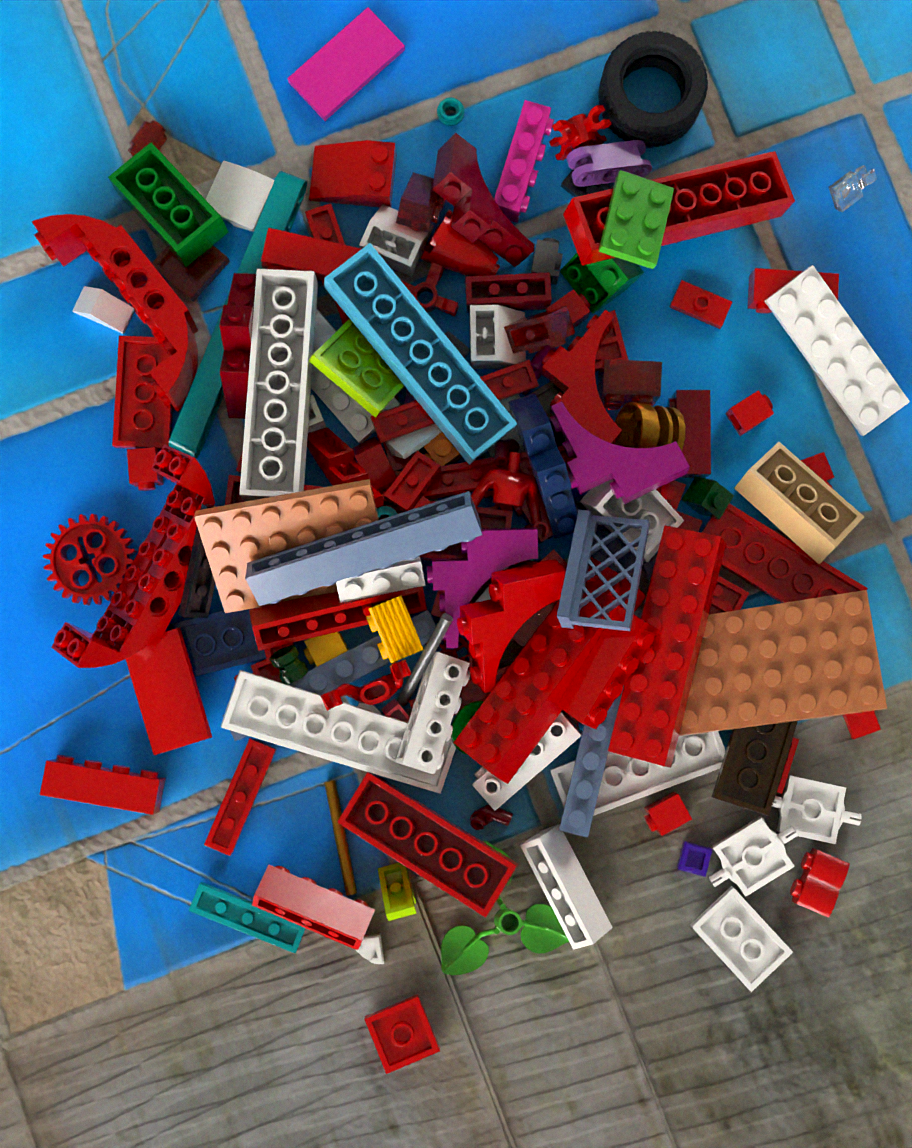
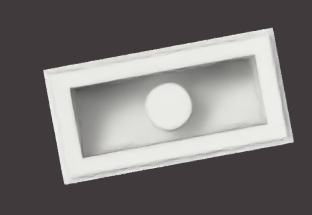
M434 424L389 440L385 444L391 455L406 459L428 444L442 431Z

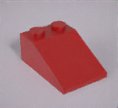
M364 140L315 146L309 201L379 208L384 204L391 207L397 157L395 143Z

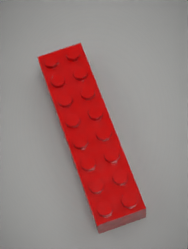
M775 151L652 179V181L674 188L661 246L778 218L795 202ZM613 189L574 197L563 213L582 266L616 258L598 252Z
M664 525L641 619L657 628L658 631L654 636L653 643L640 658L637 669L630 674L624 684L608 748L609 752L671 768L726 547V542L722 537Z
M591 557V561L595 566L601 564V562ZM609 567L600 572L607 581L619 574ZM595 575L586 581L585 587L591 594L604 585V583ZM624 578L612 586V588L621 596L630 590L631 584ZM639 588L634 612L646 597ZM607 590L595 598V600L603 609L616 600V598ZM560 600L453 742L487 771L506 784L510 782L561 713L562 709L557 706L605 629L574 625L573 629L562 628L557 618ZM589 602L581 608L579 617L590 618L598 612V609L592 602ZM618 606L609 613H607L610 619L612 618Z

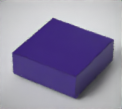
M683 840L677 869L706 877L713 849Z

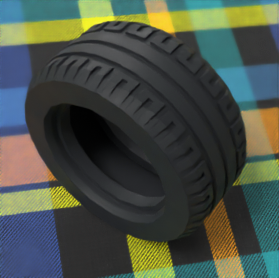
M663 31L641 32L638 35L635 34L632 37H628L618 44L605 63L598 92L599 105H603L605 111L602 112L603 119L610 120L612 124L609 126L610 130H613L612 132L618 134V137L623 138L624 141L641 140L648 148L665 146L683 137L695 123L704 104L708 89L706 68L696 49H693V46L681 37H676V35L668 32L663 33ZM643 67H656L668 72L676 80L681 91V101L674 108L665 112L648 113L638 109L628 100L623 89V80L633 71Z

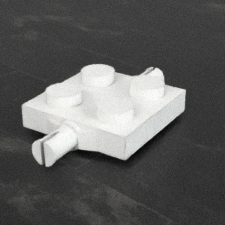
M791 775L787 777L785 789L781 797L775 796L772 807L779 808L778 832H782L792 825L799 837L836 844L838 830L843 822L859 826L861 821L850 819V817L861 819L862 816L860 813L845 811L844 797L846 787Z
M759 816L713 845V849L721 859L723 869L709 876L710 881L714 887H717V885L730 878L731 881L739 886L745 897L795 867L786 853L784 844L798 837L797 832L791 825L781 833L776 834V832L768 827L762 816Z

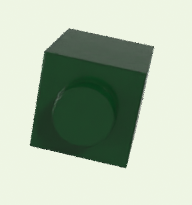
M695 476L681 500L697 513L720 520L734 495L715 480Z

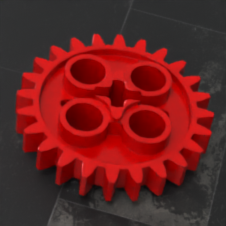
M92 513L89 521L82 514L79 515V523L69 518L68 523L70 527L58 525L62 533L60 535L51 533L55 543H46L45 545L52 550L51 554L43 555V558L51 562V564L43 568L53 572L47 580L57 581L53 589L55 591L64 589L62 593L63 598L68 599L73 594V603L78 604L83 598V604L90 606L93 598L95 604L102 605V596L107 601H111V592L118 590L126 570L134 561L130 559V556L137 553V550L128 548L134 540L132 538L124 539L123 537L128 531L124 528L116 531L119 523L112 521L108 525L109 518L106 516H102L99 522L98 516ZM101 534L103 542L99 547L94 548L92 539L95 535ZM80 537L83 538L85 549L79 542ZM75 546L77 555L73 560L69 561L67 551L70 547ZM88 554L95 556V558L92 559L93 566L86 564V562L89 560ZM108 559H113L115 568L112 572L106 573L104 571V564ZM96 570L101 575L102 582H98ZM87 571L89 581L86 585L81 586L78 580L82 572Z

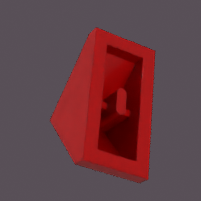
M375 437L351 448L354 450L355 461L368 472L370 483L378 492L392 485L397 477L381 444Z

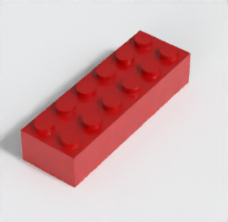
M367 772L337 821L343 827L485 918L492 911L519 865L383 778Z

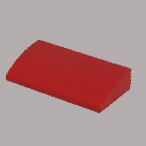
M180 628L164 632L161 639L156 637L144 649L126 659L153 755L212 738Z

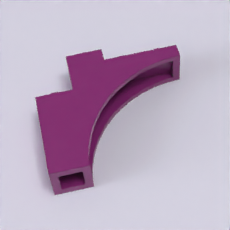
M562 401L551 406L552 416L549 417L550 423L556 433L561 431L565 439L562 445L569 459L575 458L567 462L571 489L577 487L580 494L612 479L613 482L609 483L615 498L621 497L624 504H627L688 474L690 466L676 441L653 448H630L615 445L594 436L584 429L567 411Z
M537 527L482 529L481 536L469 542H461L462 553H467L468 558L433 559L432 566H427V582L433 583V591L445 590V594H440V612H446L453 617V621L442 639L446 640V648H458L459 630L457 619L460 618V606L470 603L480 587L491 578L492 572L501 571L521 561L538 559Z

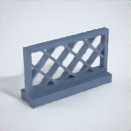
M578 510L557 612V618L562 628L573 629L574 625L631 631L650 527L649 520L591 515L589 510ZM597 525L610 526L614 532L600 540L596 535ZM630 528L641 529L640 536L631 543L623 535ZM619 537L626 546L612 554L606 545ZM602 548L609 558L595 566L591 561V555ZM631 551L636 557V561L627 569H624L617 560ZM614 563L621 573L607 581L600 572ZM597 575L604 585L590 594L585 587L586 581ZM626 578L631 584V588L619 596L612 586ZM609 590L616 600L602 609L595 598ZM589 602H592L598 609V612L590 618L579 617L581 608ZM621 605L626 611L624 622L611 620L607 613Z

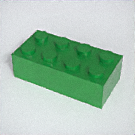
M152 142L108 176L118 195L185 267L229 233L221 215Z

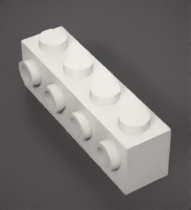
M435 652L423 674L396 763L434 775L436 769H440L444 760V753H442L444 743L449 741L453 731V726L450 724L453 715L458 713L462 699L459 697L462 686H466L470 677V670H468L469 662Z
M562 710L508 784L491 774L484 767H481L474 773L477 778L472 784L473 787L494 811L497 810L580 738L582 730Z
M560 824L539 831L523 842L520 847L574 950L596 943L613 927L564 832L559 830Z

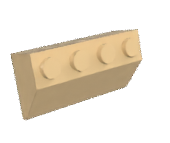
M780 442L758 460L734 487L736 491L818 564L864 518L859 511Z

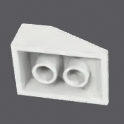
M612 479L590 489L580 502L592 515L649 520L650 527L644 554L645 562H649L658 551L664 525L678 528L684 521L656 489L627 504H624L621 497L615 498L609 483L613 482ZM605 526L609 531L614 532L610 526ZM630 528L623 535L631 543L640 536L641 529Z

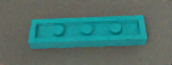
M203 882L199 884L189 908L190 912L295 954L306 930L302 926L252 906L251 901Z

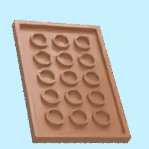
M370 479L196 510L194 515L225 613L272 605L269 603L262 606L258 605L245 579L248 562L379 520ZM335 583L331 586H321L303 595H293L284 598L277 603L338 592L337 585Z

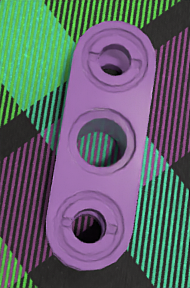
M632 140L574 149L567 155L568 166L574 169L572 172L573 183L576 186L613 183L620 170L640 177L646 176L652 171V165L649 160L641 159V155L646 151L645 143L641 140Z

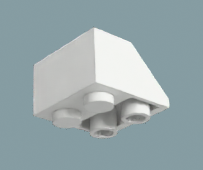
M383 204L370 219L359 247L362 249L371 243L390 268L412 277L434 225Z
M470 305V366L473 369H504L526 361L525 312L501 305Z

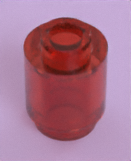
M154 120L151 122L144 121L129 142L131 145L128 149L129 153L132 156L136 155L150 142L160 150L168 139L164 134L166 129Z

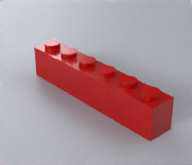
M423 586L340 603L338 592L297 598L251 609L249 612L258 651L368 625L366 616L371 615L369 608L398 596H402L409 615L426 611Z

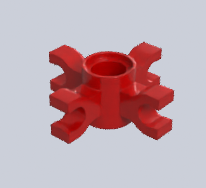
M603 105L593 107L588 116L586 114H578L567 121L559 120L552 125L554 131H559L563 135L549 141L551 146L558 147L561 145L560 153L555 155L557 160H565L572 149L600 145L607 141L605 135L601 136L597 132L599 129H606L612 125L609 119H603L599 122V115L605 111Z
M432 262L426 281L416 286L402 281L417 301L422 292L428 291L433 294L431 302L427 304L420 303L427 313L438 309L451 316H456L459 308L458 302L438 296L436 290L444 272L443 266Z

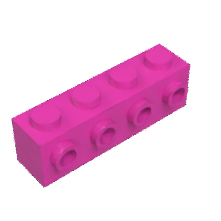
M527 100L524 101L494 197L495 202L506 217L516 223L519 221L521 212L526 213L530 201V197L526 196L529 186L534 188L538 171L534 170L536 162H542L546 145L542 144L544 136H550L554 119L550 118L551 107Z

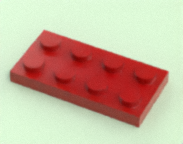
M119 336L112 446L115 448L138 449L156 447L162 450L164 444L169 446V440L172 435L173 406L169 405L166 407L158 397L156 391L151 386L154 379L149 371L170 356L164 345H160L155 337Z

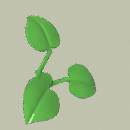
M483 841L490 847L494 848L495 850L509 858V856L501 849L493 846L488 841ZM499 897L497 903L500 910L494 916V928L481 931L476 935L471 927L460 925L451 928L445 934L441 944V970L447 975H462L478 969L484 964L489 954V947L481 938L491 934H499L500 931L506 935H514L523 926L520 933L522 943L531 952L539 954L553 951L559 946L568 943L569 940L551 906L546 904L531 905L526 911V920H521L519 914L510 908H506V905Z

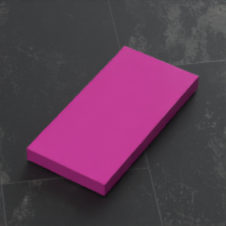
M367 7L290 75L287 80L316 113L326 121L404 52L405 45Z

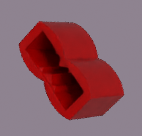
M812 848L810 853L806 852L801 861L802 875L800 879H795L791 886L790 895L793 896L792 902L829 918L836 904L839 890L847 876L850 863Z

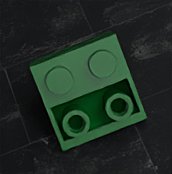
M578 253L560 270L578 295L583 294L590 304L589 310L592 314L627 290L644 273L638 264L617 257L582 266Z

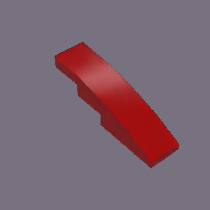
M328 427L308 433L307 447L333 486L369 479L368 472L354 461V450ZM371 485L376 508L383 506V495Z

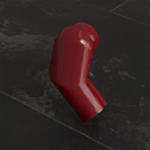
M503 439L495 444L494 463L496 466H507L510 452L518 453L520 446L515 439Z
M487 804L472 813L470 824L475 830H482L484 826L493 821L508 826L513 813L502 808L494 811Z

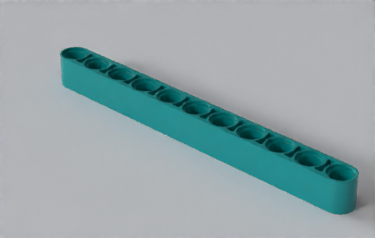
M279 171L237 273L256 274L257 269H264L262 268L261 259L268 228L286 232L291 231L306 193L307 180ZM228 294V296H227V299H226L224 305H227V303H228L229 294ZM222 311L169 440L170 447L196 459L203 449L224 397L220 377V367L224 353L219 326Z

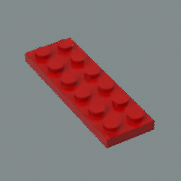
M730 503L720 520L710 517L701 533L720 536L726 542L721 563L722 567L780 603L868 589L828 563L822 561L818 564L797 544Z

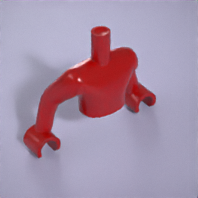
M510 452L508 468L489 470L476 486L471 495L475 508L477 509L490 487H493L494 491L493 503L523 507L524 498L527 494L532 521L530 527L540 525L543 529L542 537H546L549 527L541 520L536 479L532 475L519 472L521 453Z
M406 659L400 662H393L389 666L391 674L374 679L360 687L348 683L341 684L334 690L321 695L326 710L328 711L331 708L342 705L341 697L348 696L368 705L378 704L389 699L402 687L404 677L412 675Z

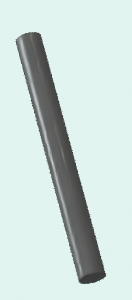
M444 613L441 616L411 672L412 675L409 676L397 698V702L400 705L406 706L453 621L451 615Z

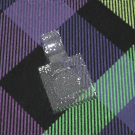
M861 165L854 172L849 171L829 186L836 210L844 212L864 197L862 189L877 180L875 169L867 172L865 165Z

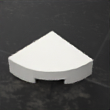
M381 933L365 935L359 949L356 951L371 963L384 964Z

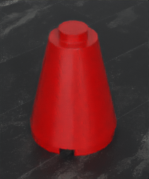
M448 210L443 217L444 220L438 225L420 259L431 264L432 262L445 269L465 276L496 275L500 268V265L497 264L498 257L478 239L472 243L451 227L453 212Z

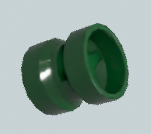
M295 645L281 648L269 658L273 667L279 668V678L284 684L293 683L308 672L305 663L298 659L299 652Z

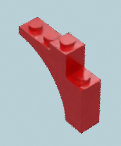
M605 309L600 316L596 314L592 317L586 326L588 331L582 338L578 335L568 347L570 352L560 345L555 352L551 350L542 360V375L565 392L564 394L559 392L550 403V406L562 401L567 411L584 429L604 441L615 444L621 437L622 429L617 426L604 408L595 379L597 352L605 335L612 327L614 316Z
M553 559L492 572V584L489 585L491 599L460 606V618L457 619V627L459 633L464 635L469 641V651L473 660V666L470 667V676L473 683L477 684L484 693L491 692L494 689L500 660L517 630L533 614L560 599L566 568L557 560Z

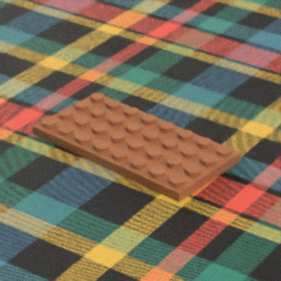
M867 590L708 615L679 736L887 709Z

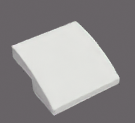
M223 161L206 197V201L221 215L223 220L230 222L235 227L254 232L275 180L240 165Z

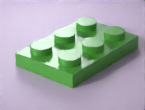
M620 170L616 176L598 252L654 269L659 258L674 188Z

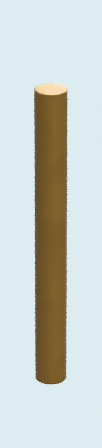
M331 780L324 783L345 893L348 896L356 894L357 889L345 827L337 823L342 815L336 780Z

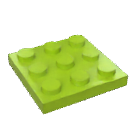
M350 319L309 360L311 364L375 418L404 387L403 383Z

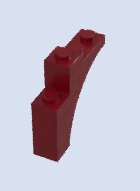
M455 133L438 150L432 190L454 206L451 224L454 230L472 243L478 239L516 267L534 252V243L511 223L495 202L479 169L477 149Z
M233 274L228 303L223 306L219 325L224 348L220 377L228 418L245 419L256 274Z

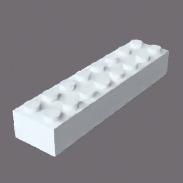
M257 269L239 493L245 502L304 491L313 366L309 360L314 352L318 281L314 271Z

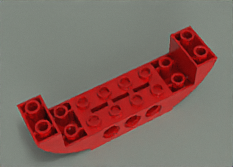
M73 214L52 215L32 221L38 231L34 236L52 261L57 258L64 267L87 251L93 260L100 264L108 279L115 283L126 302L131 303L141 321L149 326L152 330L151 333L160 345H164L170 357L149 371L154 379L151 386L166 407L172 405L178 412L187 398L198 368V348L195 339V333L198 332V329L185 304L122 225L116 228L96 218Z
M165 444L162 450L155 456L151 470L176 483V486L167 496L166 504L159 516L155 518L146 540L141 543L138 554L132 565L126 570L121 585L112 595L106 612L98 620L94 633L92 634L65 622L62 629L55 636L51 648L76 667L97 668L115 664L144 649L156 637L162 638L182 600L197 528L194 518L195 511L200 510L201 504L215 505L211 484L196 458Z

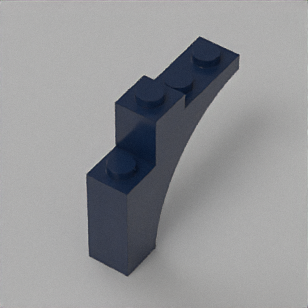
M535 393L509 401L508 404L512 417L518 423L516 430L536 479L553 537L556 539L574 533L578 514L571 492L572 487L566 464L557 448L551 423Z

